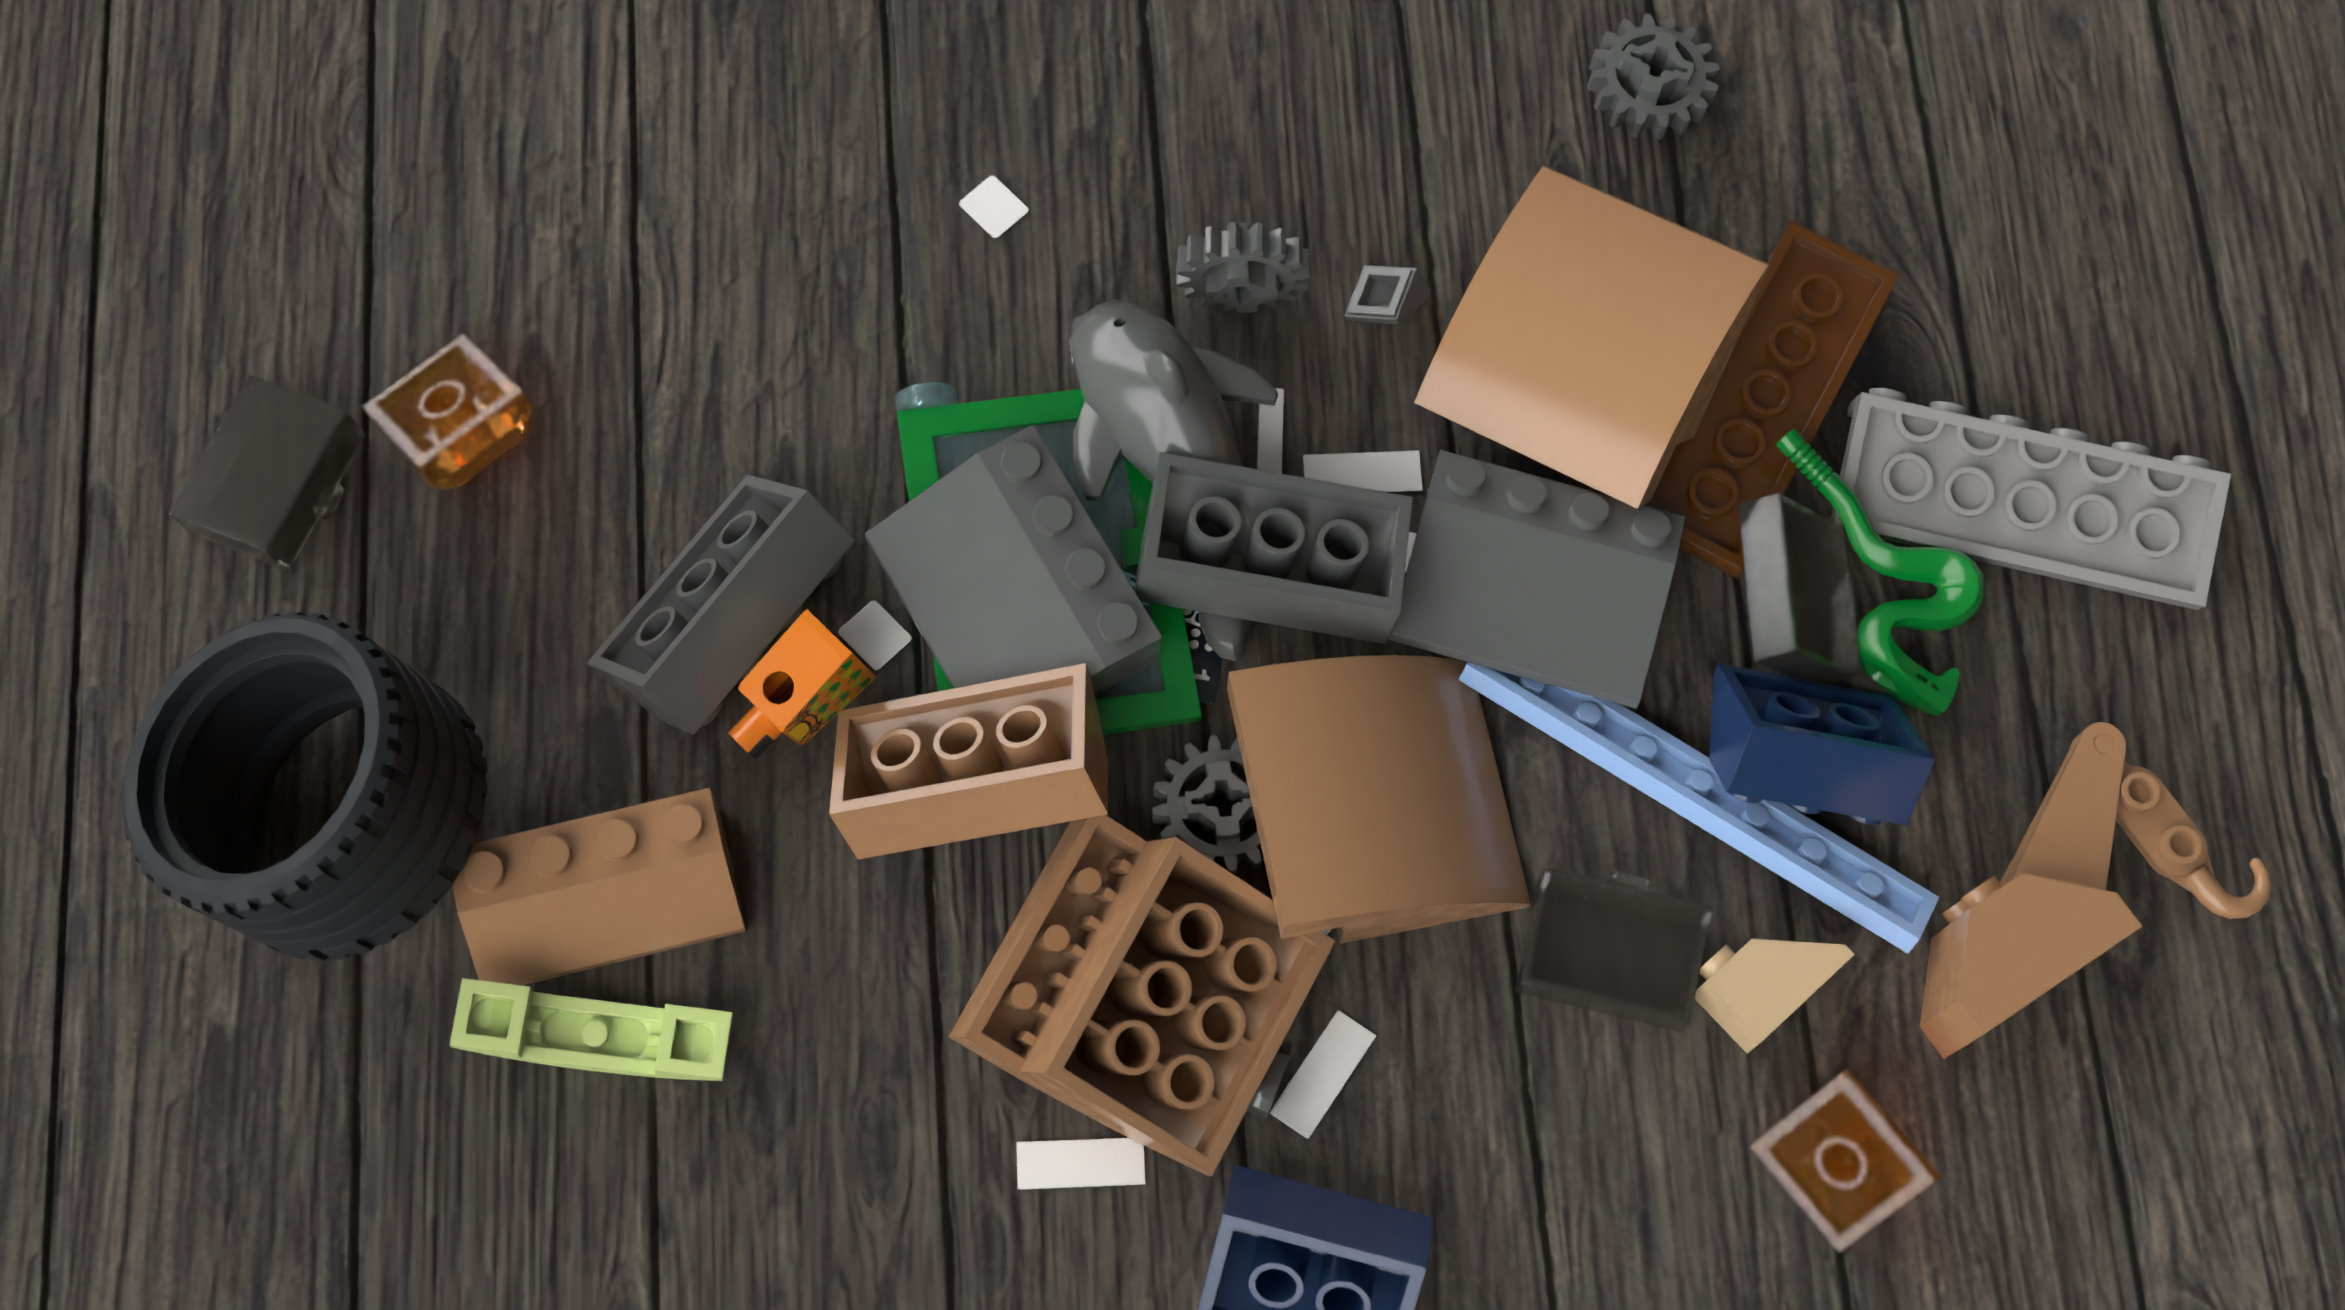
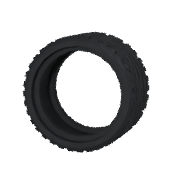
M288 612L285 615L278 613L267 615L262 619H253L241 624L237 628L230 629L206 644L171 676L155 697L141 721L126 762L122 784L123 800L121 803L122 816L125 821L124 832L126 840L130 841V852L134 860L141 863L140 870L144 876L154 882V887L172 900L291 957L299 959L309 958L313 961H325L329 957L335 960L346 959L353 953L361 955L370 952L375 946L385 945L395 940L397 935L404 931L407 932L418 923V920L425 914H428L453 886L455 879L465 867L471 850L476 844L480 824L483 822L485 814V798L488 794V783L486 782L485 775L488 769L487 761L482 756L484 746L481 737L475 734L476 726L472 718L465 714V708L456 699L354 627L334 617L329 619L325 615L318 613L305 615L302 612ZM363 707L366 716L365 743L356 776L340 807L320 832L290 858L266 870L255 872L253 862L254 827L262 798L278 768L295 747L323 723L348 710Z

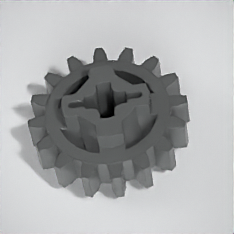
M1645 14L1641 26L1638 28L1626 18L1621 21L1617 34L1610 31L1604 33L1599 49L1594 51L1589 66L1592 72L1587 85L1589 91L1599 92L1594 107L1596 111L1610 108L1613 110L1614 113L1610 122V126L1613 128L1621 125L1624 121L1632 124L1631 137L1638 138L1643 128H1650L1655 140L1662 141L1665 131L1669 126L1679 136L1684 135L1690 120L1696 123H1700L1703 120L1708 106L1712 104L1716 95L1718 85L1714 82L1720 70L1719 64L1707 62L1713 47L1710 43L1696 46L1692 42L1697 31L1693 26L1686 29L1682 34L1676 31L1675 17L1669 16L1662 27L1655 26L1651 14Z
M1230 222L1227 225L1226 231H1220L1213 226L1206 227L1205 237L1190 234L1187 236V245L1179 246L1177 249V287L1185 288V297L1188 299L1201 297V306L1204 307L1220 303L1223 304L1225 312H1231L1236 308L1237 313L1256 312L1261 304L1276 309L1279 308L1280 298L1295 301L1298 299V291L1308 289V278H1310L1309 249L1302 248V239L1300 237L1286 239V229L1278 228L1269 233L1263 231V223L1258 222L1251 228L1249 223Z
M1216 735L1210 736L1207 752L1201 754L1193 744L1188 743L1184 745L1183 755L1185 764L1182 765L1177 761L1168 759L1164 765V773L1172 782L1160 781L1155 782L1153 796L1165 802V804L1152 808V822L1169 825L1160 833V839L1177 837L1215 863L1223 864V868L1233 875L1236 873L1237 862L1243 860L1253 871L1260 869L1262 860L1259 852L1261 844L1258 830L1243 842H1240L1239 838L1240 831L1247 823L1256 821L1248 784L1231 772V770L1245 775L1238 738L1234 740L1230 750L1221 749V744ZM1204 772L1205 780L1199 788L1194 791H1186L1185 796L1180 797L1189 781ZM1225 797L1227 807H1232L1231 816L1220 817L1217 807L1212 806L1213 798ZM1198 829L1210 838L1213 844L1200 840L1189 830Z

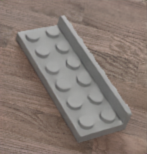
M1871 388L1869 393L1861 392L1849 403L1847 416L1852 417L1840 477L1856 494L1874 530L1883 540L1913 547L1950 548L1966 554L1972 560L2194 610L2206 607L2231 478L2229 473L2211 470L2210 461L2185 455L2174 456L2172 461L2149 456L2150 449L2148 447L2130 442H2114L2111 447L2089 443L2088 434L2072 429L2056 428L2052 429L2050 434L2027 429L2028 422L2014 416L1992 415L1990 420L1966 415L1967 408L1951 402L1934 401L1930 402L1929 407L1905 402L1906 395L1904 393L1887 388ZM1833 508L1829 528L1846 531L1840 515Z

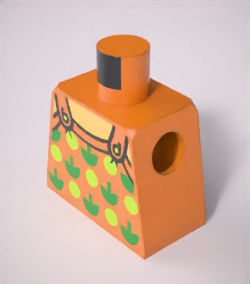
M806 609L740 683L738 689L754 706L728 733L755 759L781 733H784L799 746H802L814 737L838 714L839 710H843L877 677Z

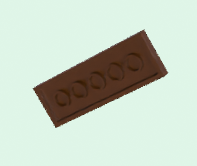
M1792 221L1789 222L1767 262L1771 265L1695 436L1675 446L1651 502L1646 504L1649 507L1685 516L1679 549L1736 579L1743 572L1797 470L1795 463H1792L1789 460L1790 457L1787 458L1775 443L1793 427L1806 440L1805 443H1811L1899 277L1898 274Z

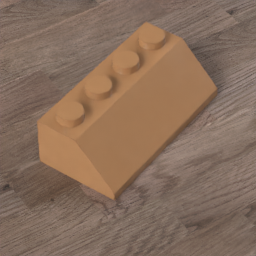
M1086 663L839 710L829 815L857 859L1108 815L1109 762L1091 675Z
M710 788L478 842L472 848L465 867L460 871L453 884L457 914L479 980L523 986L746 931L721 811Z

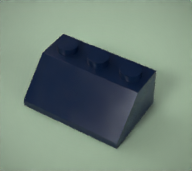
M1717 664L1713 678L1709 760L1726 793L1748 803H1759L1763 799L1789 804L1793 808L1808 814H1819L1822 810L1845 814L1868 825H1878L1881 821L1908 825L1935 758L1894 697L1731 665Z
M1235 1165L1198 1310H1414L1427 1270L1433 1217Z

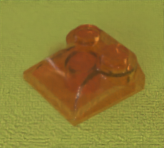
M461 334L362 406L369 418L414 465L427 485L440 490L456 488L467 483L474 475L498 457L518 445L527 435L532 425L531 411L533 407L523 391L464 334Z

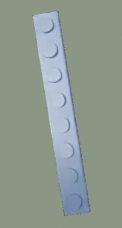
M1470 662L1466 664L1458 679L1462 683L1908 954L1920 940L1939 899V896L1785 803L1763 799L1759 803H1748L1726 793L1709 757L1621 704Z

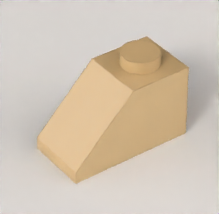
M1751 939L1737 953L1726 944L1698 970L1707 981L1692 996L1748 1054L1855 954L1844 944Z

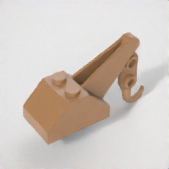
M2105 722L2093 723L2072 741L2057 775L2001 881L1999 882L1993 876L1942 913L1949 925L1931 938L1920 1028L1942 1058L1945 1059L1999 1025L2142 927L2118 893L2106 891L2115 822L2119 824L2157 873L2171 879L2193 893L2198 901L2212 913L2228 919L2247 918L2260 912L2268 902L2272 889L2268 869L2260 858L2251 859L2249 865L2254 874V887L2252 891L2244 897H2234L2228 894L2215 878L2204 836L2165 785L2150 770L2139 766H2131L2125 761L2126 741L2118 728Z

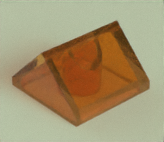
M1848 1068L1823 1084L1750 1145V1148L1839 1253L1940 1177Z

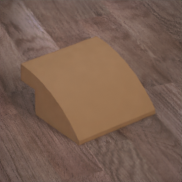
M1543 166L1512 210L1470 282L1433 357L1414 403L1639 509L1651 502L1675 446L1695 436L1771 265L1561 172Z
M1353 656L1273 664L1229 672L1227 692L1281 939L1336 928L1339 943L1342 944L1530 907L1531 902L1479 692L1458 680L1468 662L1431 656Z
M1107 815L1070 821L951 1031L949 1038L1025 1083L1110 1129L1196 1171L1212 1176L1330 953L1335 940L1321 931L1281 939L1272 899L1177 837L1147 842Z

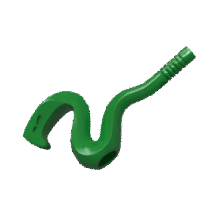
M1793 427L1775 445L1787 458L1790 457L1789 460L1795 463V467L1800 469L1803 475L1806 474L1805 477L1808 481L1811 480V484L1817 486L1816 489L1840 515L1851 546L1862 561L1880 574L1900 580L1930 583L1937 588L1936 595L1928 599L1897 600L1877 606L1860 622L1855 646L1859 663L1865 673L1880 688L1899 701L1921 712L1933 716L1940 715L1952 702L1958 685L1959 670L1951 668L1939 676L1925 670L1895 644L1891 636V629L1907 628L1938 632L1958 628L1976 614L1984 601L1985 578L1983 572L1966 554L1954 549L1942 547H1897L1883 541L1874 530L1856 494L1836 472H1832L1833 469L1827 466V462L1822 460L1819 454L1816 455L1817 452L1811 449L1809 443H1805L1806 440Z

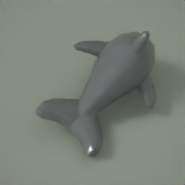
M1114 299L1095 306L1087 313L1073 320L1072 335L1069 339L1070 354L1074 372L1085 400L1073 430V472L1086 500L1101 502L1121 455L1125 456L1151 483L1154 480L1159 452L1243 467L1231 420L1223 401L1275 406L1279 395L1277 390L1255 369L1221 353L1191 347L1180 333L1157 313L1132 303ZM1199 612V624L1208 645L1221 658L1238 661L1245 654L1247 636L1253 621Z

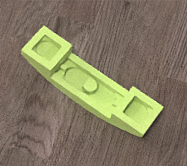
M462 978L450 1046L508 1059L588 1071L656 1078L723 1081L733 1012L665 1004V1008L537 993L533 992L531 987Z

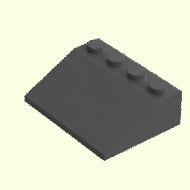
M1034 425L976 453L865 533V539L952 688L1086 663L1090 671L1094 694H1097L1157 662L1162 636Z
M1440 450L1404 577L1401 612L1388 640L1637 709L1676 566L1685 516L1646 505L1636 509L1609 495Z

